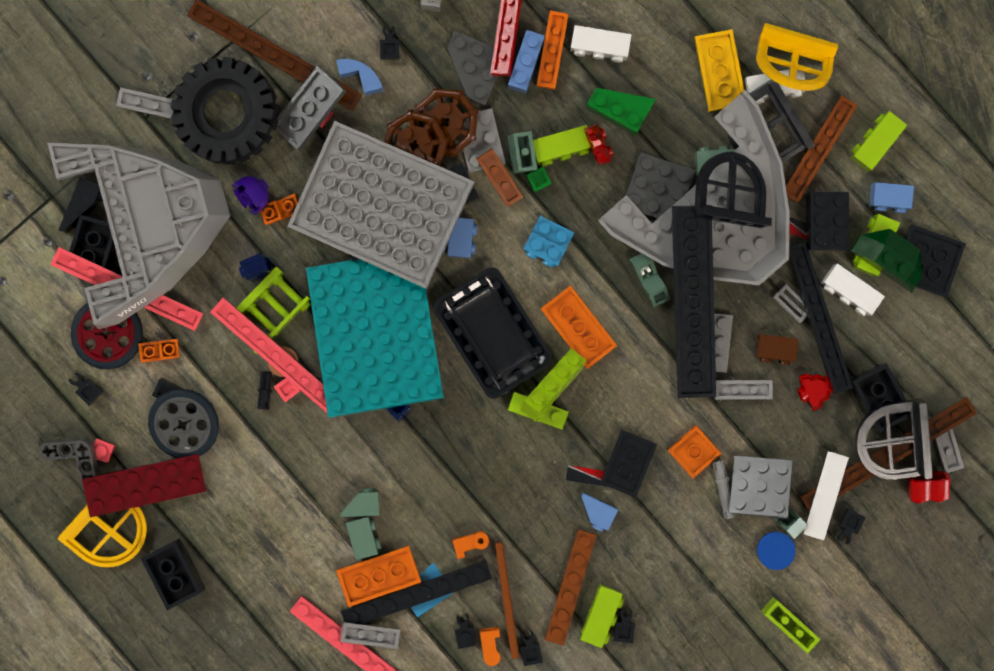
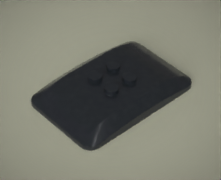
M494 267L485 269L435 301L433 310L489 398L496 399L552 363L553 357L498 269Z

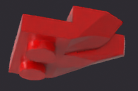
M598 124L585 128L584 132L597 165L611 163V157L614 155L611 147L607 146L604 140L607 139L604 129H600Z

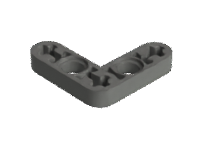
M88 438L50 440L39 448L40 455L46 460L76 458L83 490L82 479L100 475L95 446ZM64 444L70 447V453H66L63 450ZM46 448H48V449H50V450L57 448V450H55V451H53V452L51 453L50 451H47ZM85 461L91 464L92 470H87L84 467Z

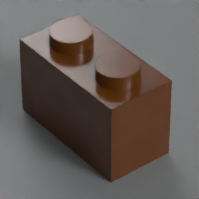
M758 334L755 357L760 358L759 362L771 363V359L779 360L778 364L790 365V362H796L799 339Z

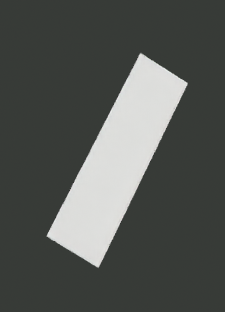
M828 451L804 535L821 540L825 539L849 457Z

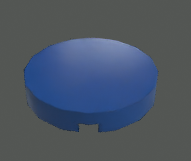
M778 531L765 534L758 541L756 548L757 557L760 562L772 570H781L788 567L794 560L796 553L792 539Z

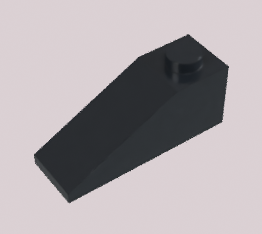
M79 177L58 231L68 233L77 225L80 215L87 216L103 201L99 184Z

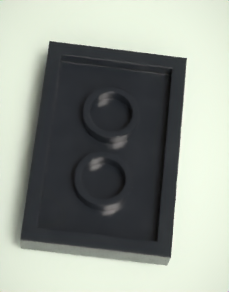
M621 430L600 483L636 498L657 444Z

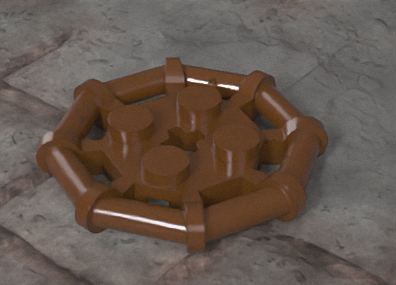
M436 87L418 105L415 104V112L424 113L429 116L435 115L438 118L437 121L446 138L449 139V148H446L444 155L452 156L453 158L457 157L459 152L473 140H476L479 110L473 106L463 90H447ZM442 97L454 98L453 103H443ZM436 99L438 104L430 111L426 109ZM460 102L468 112L463 113L458 107ZM444 118L450 119L448 127L442 126ZM466 118H470L469 131H465L464 127ZM416 120V126L421 127L422 121ZM432 128L430 130V135L434 138V140H437L438 137L436 136ZM462 134L466 136L457 145L454 141ZM435 145L433 154H437L438 145Z
M409 109L407 113L396 120L388 122L384 142L391 145L394 133H396L398 138L394 147L443 167L442 162L449 139L446 138L435 115L429 116ZM416 120L426 122V126L424 128L416 126ZM409 121V127L404 128L402 130L398 128L405 122ZM432 128L438 137L437 140H434L430 135ZM417 140L419 148H416L414 151L411 145ZM435 145H439L435 158L433 157Z

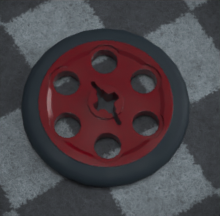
M86 303L78 311L71 326V340L77 355L85 363L98 369L110 370L127 364L135 357L139 351L138 344L142 343L143 340L142 323L137 312L127 318L128 324L124 328H120L118 324L106 327L108 331L118 332L108 335V339H106V336L96 335L97 333L105 332L106 328L98 329L94 326L91 331L85 328V322L92 320L89 304ZM122 336H126L129 339V344L126 347H122L119 344V339ZM89 339H94L96 342V346L92 350L86 346V342ZM106 347H110L113 350V355L110 358H106L103 354Z

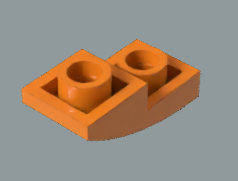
M292 194L281 200L268 203L260 211L265 225L292 217L299 201L298 194Z
M178 339L138 344L140 363L180 358Z

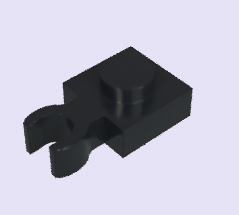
M392 26L393 30L390 34H387L386 27H383L385 40H380V60H400L399 39H393L396 32L394 26Z
M74 373L78 376V381L74 382L72 379H69L70 384L79 388L75 393L88 406H91L104 391L91 379L84 381L80 373Z
M846 509L839 524L844 529L838 534L837 540L840 541L842 536H846L845 544H850L852 532L858 535L866 517Z
M621 608V621H616L613 640L633 643L635 623L630 622L633 611L630 609L629 615L624 616L623 608Z
M468 613L465 614V621H460L459 614L456 617L457 623L460 625V628L455 629L458 649L477 646L474 625L468 626Z
M530 630V638H525L524 633H521V638L525 642V645L520 646L524 666L543 662L539 642L533 643L534 633L532 630Z

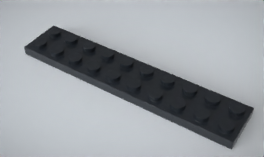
M695 205L672 206L678 398L716 397L712 220L694 217Z

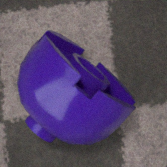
M244 176L232 184V187L236 188L233 190L236 198L244 208H247L248 205L252 209L250 213L256 215L267 206L269 202V192L267 189L269 186L263 179L259 180L257 177Z

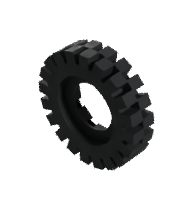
M216 57L207 59L208 63L205 65L202 62L193 66L195 70L193 73L187 71L181 78L184 83L182 86L177 84L174 91L177 98L171 102V109L175 111V115H172L171 119L173 126L177 127L175 132L178 138L185 143L184 146L191 152L213 163L230 165L235 164L236 161L242 163L250 160V155L254 154L256 156L263 150L261 146L264 143L269 144L273 137L270 135L271 131H276L278 121L275 117L279 115V105L275 103L277 97L274 89L270 87V82L265 76L244 61H236L230 57H223V60H219ZM221 90H230L237 93L245 105L243 121L237 128L228 132L213 129L207 123L204 114L207 100L214 93Z

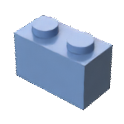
M875 182L871 184L869 207L875 208V211L879 212L894 209V213H906V211L912 209L914 186Z
M458 219L449 239L448 257L471 259V254L475 255L476 243H472L473 235H477V224H474V219Z

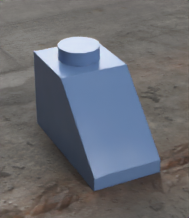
M582 492L581 498L589 521L593 523L592 527L601 532L603 529L608 531L618 509Z

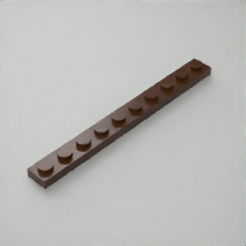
M195 0L187 14L190 19L302 83L308 79L316 68L199 0ZM333 78L346 90V93L338 103L354 111L362 94Z
M967 397L928 419L930 442L977 414ZM911 430L902 436L911 435ZM912 442L892 445L893 464L913 453ZM883 446L869 455L877 465L884 468L889 467L887 446ZM860 461L845 469L837 498L873 477L874 474L866 469ZM817 487L800 496L809 512Z

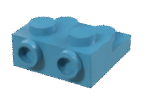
M540 216L523 251L526 252V256L534 260L536 257L542 259V264L553 268V266L558 267L574 232Z

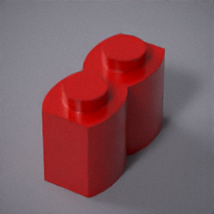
M934 471L932 472L933 478L924 479L922 476L908 478V497L910 501L921 504L929 500L943 502L950 499L951 478L948 473Z

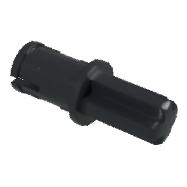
M270 371L261 372L260 388L257 389L259 392L257 409H270V395L273 392L271 390L272 372Z

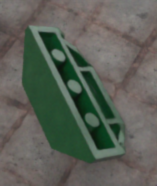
M891 229L861 234L850 250L910 293L914 291L922 278L921 250Z

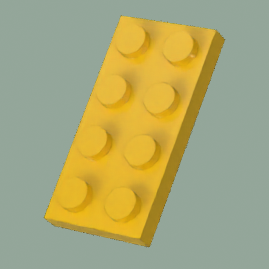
M733 29L694 37L708 112L724 109L744 91Z

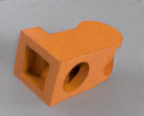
M482 531L452 539L458 559L465 557V551L475 548L485 549L489 544L488 535Z
M499 627L480 629L484 661L489 666H495L500 661V651L496 647L495 639L500 637Z

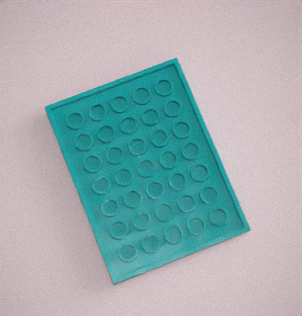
M349 260L306 268L328 418L444 398L426 288L363 260Z

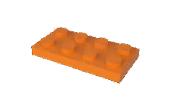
M571 285L540 308L568 346L586 359L584 364L586 369L617 347L616 343Z
M410 545L336 570L348 607L422 582Z

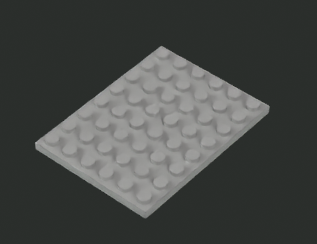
M334 121L287 227L427 289L475 182Z

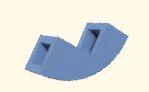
M352 59L336 60L341 78L360 75L365 96L384 92L378 76L370 67Z

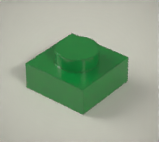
M544 166L526 175L534 193L552 185Z

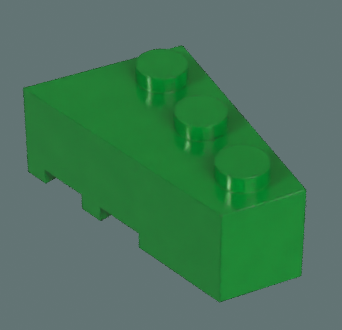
M596 88L586 105V109L635 136L656 99Z

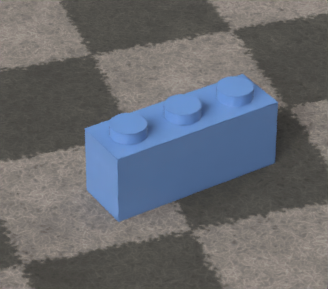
M526 30L508 83V89L523 94L527 93L544 42V35Z

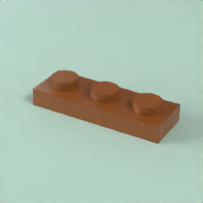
M493 148L476 158L507 207L523 198V195Z

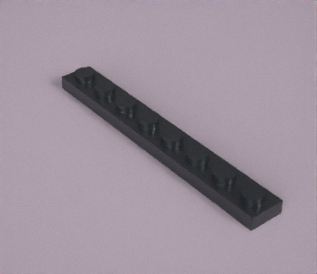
M806 242L789 246V260L832 393L836 394L850 390L853 386Z
M484 560L343 609L341 614L344 622L364 624L491 580L492 576L487 561Z

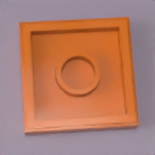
M697 425L692 427L667 449L692 479L722 454Z

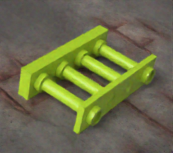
M277 266L237 307L242 314L248 312L256 317L271 332L268 336L272 340L300 311L305 312L311 305L309 303L311 301L309 296L302 299L283 280L282 275L284 272ZM273 284L275 286L278 285L297 304V307L291 313L269 294V288ZM260 298L262 300L265 299L284 318L277 327L256 308L257 305L255 303Z

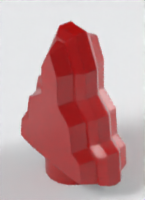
M809 373L799 376L801 387L797 389L802 403L808 402L812 411L821 408L823 402L828 400L832 393L828 377H823L820 374L811 376Z

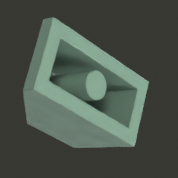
M363 488V491L358 493L340 513V516L380 515V491H375V488Z

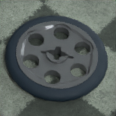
M189 389L170 390L156 399L149 412L148 426L151 437L155 444L170 456L175 458L196 454L201 456L209 451L216 442L219 432L218 416L212 404L200 393ZM170 403L177 405L178 411L176 413L169 410ZM189 403L196 405L197 410L195 413L188 411L187 406ZM161 419H166L169 422V428L165 429L160 425ZM192 419L187 423L186 426L175 429L180 425L181 422H187L188 420ZM198 420H204L207 423V428H199ZM172 435L180 439L178 445L171 442L170 438ZM190 436H196L198 438L197 445H193L190 443Z

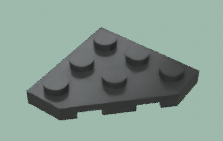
M454 31L447 50L465 94L470 101L486 106L498 76L490 74L494 47Z

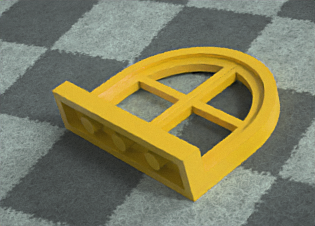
M765 23L758 40L756 61L765 75L785 87L803 91L817 90L829 82L833 72L834 56L838 50V44ZM768 46L792 53L791 62L768 56ZM799 55L823 62L822 71L799 65ZM770 62L790 67L789 76L776 70ZM797 70L814 74L818 77L810 80L796 79Z
M86 505L57 539L81 559L92 565L115 567L130 561L140 551L147 535V520L141 506L130 508L112 528L99 516L90 517L88 506ZM131 513L137 524V534L133 544L116 531ZM90 520L107 533L92 552L74 539ZM110 536L127 549L115 556L95 554Z

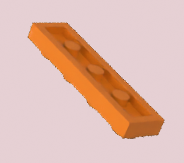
M550 11L536 87L555 90L569 15L567 13Z

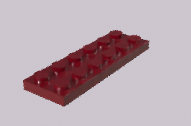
M199 454L82 479L90 517L206 492Z

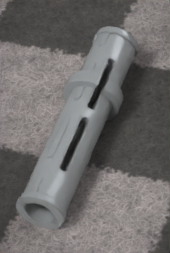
M725 461L712 462L716 478L714 481L719 490L724 519L734 518L736 514L729 513L731 497L730 477L727 476Z

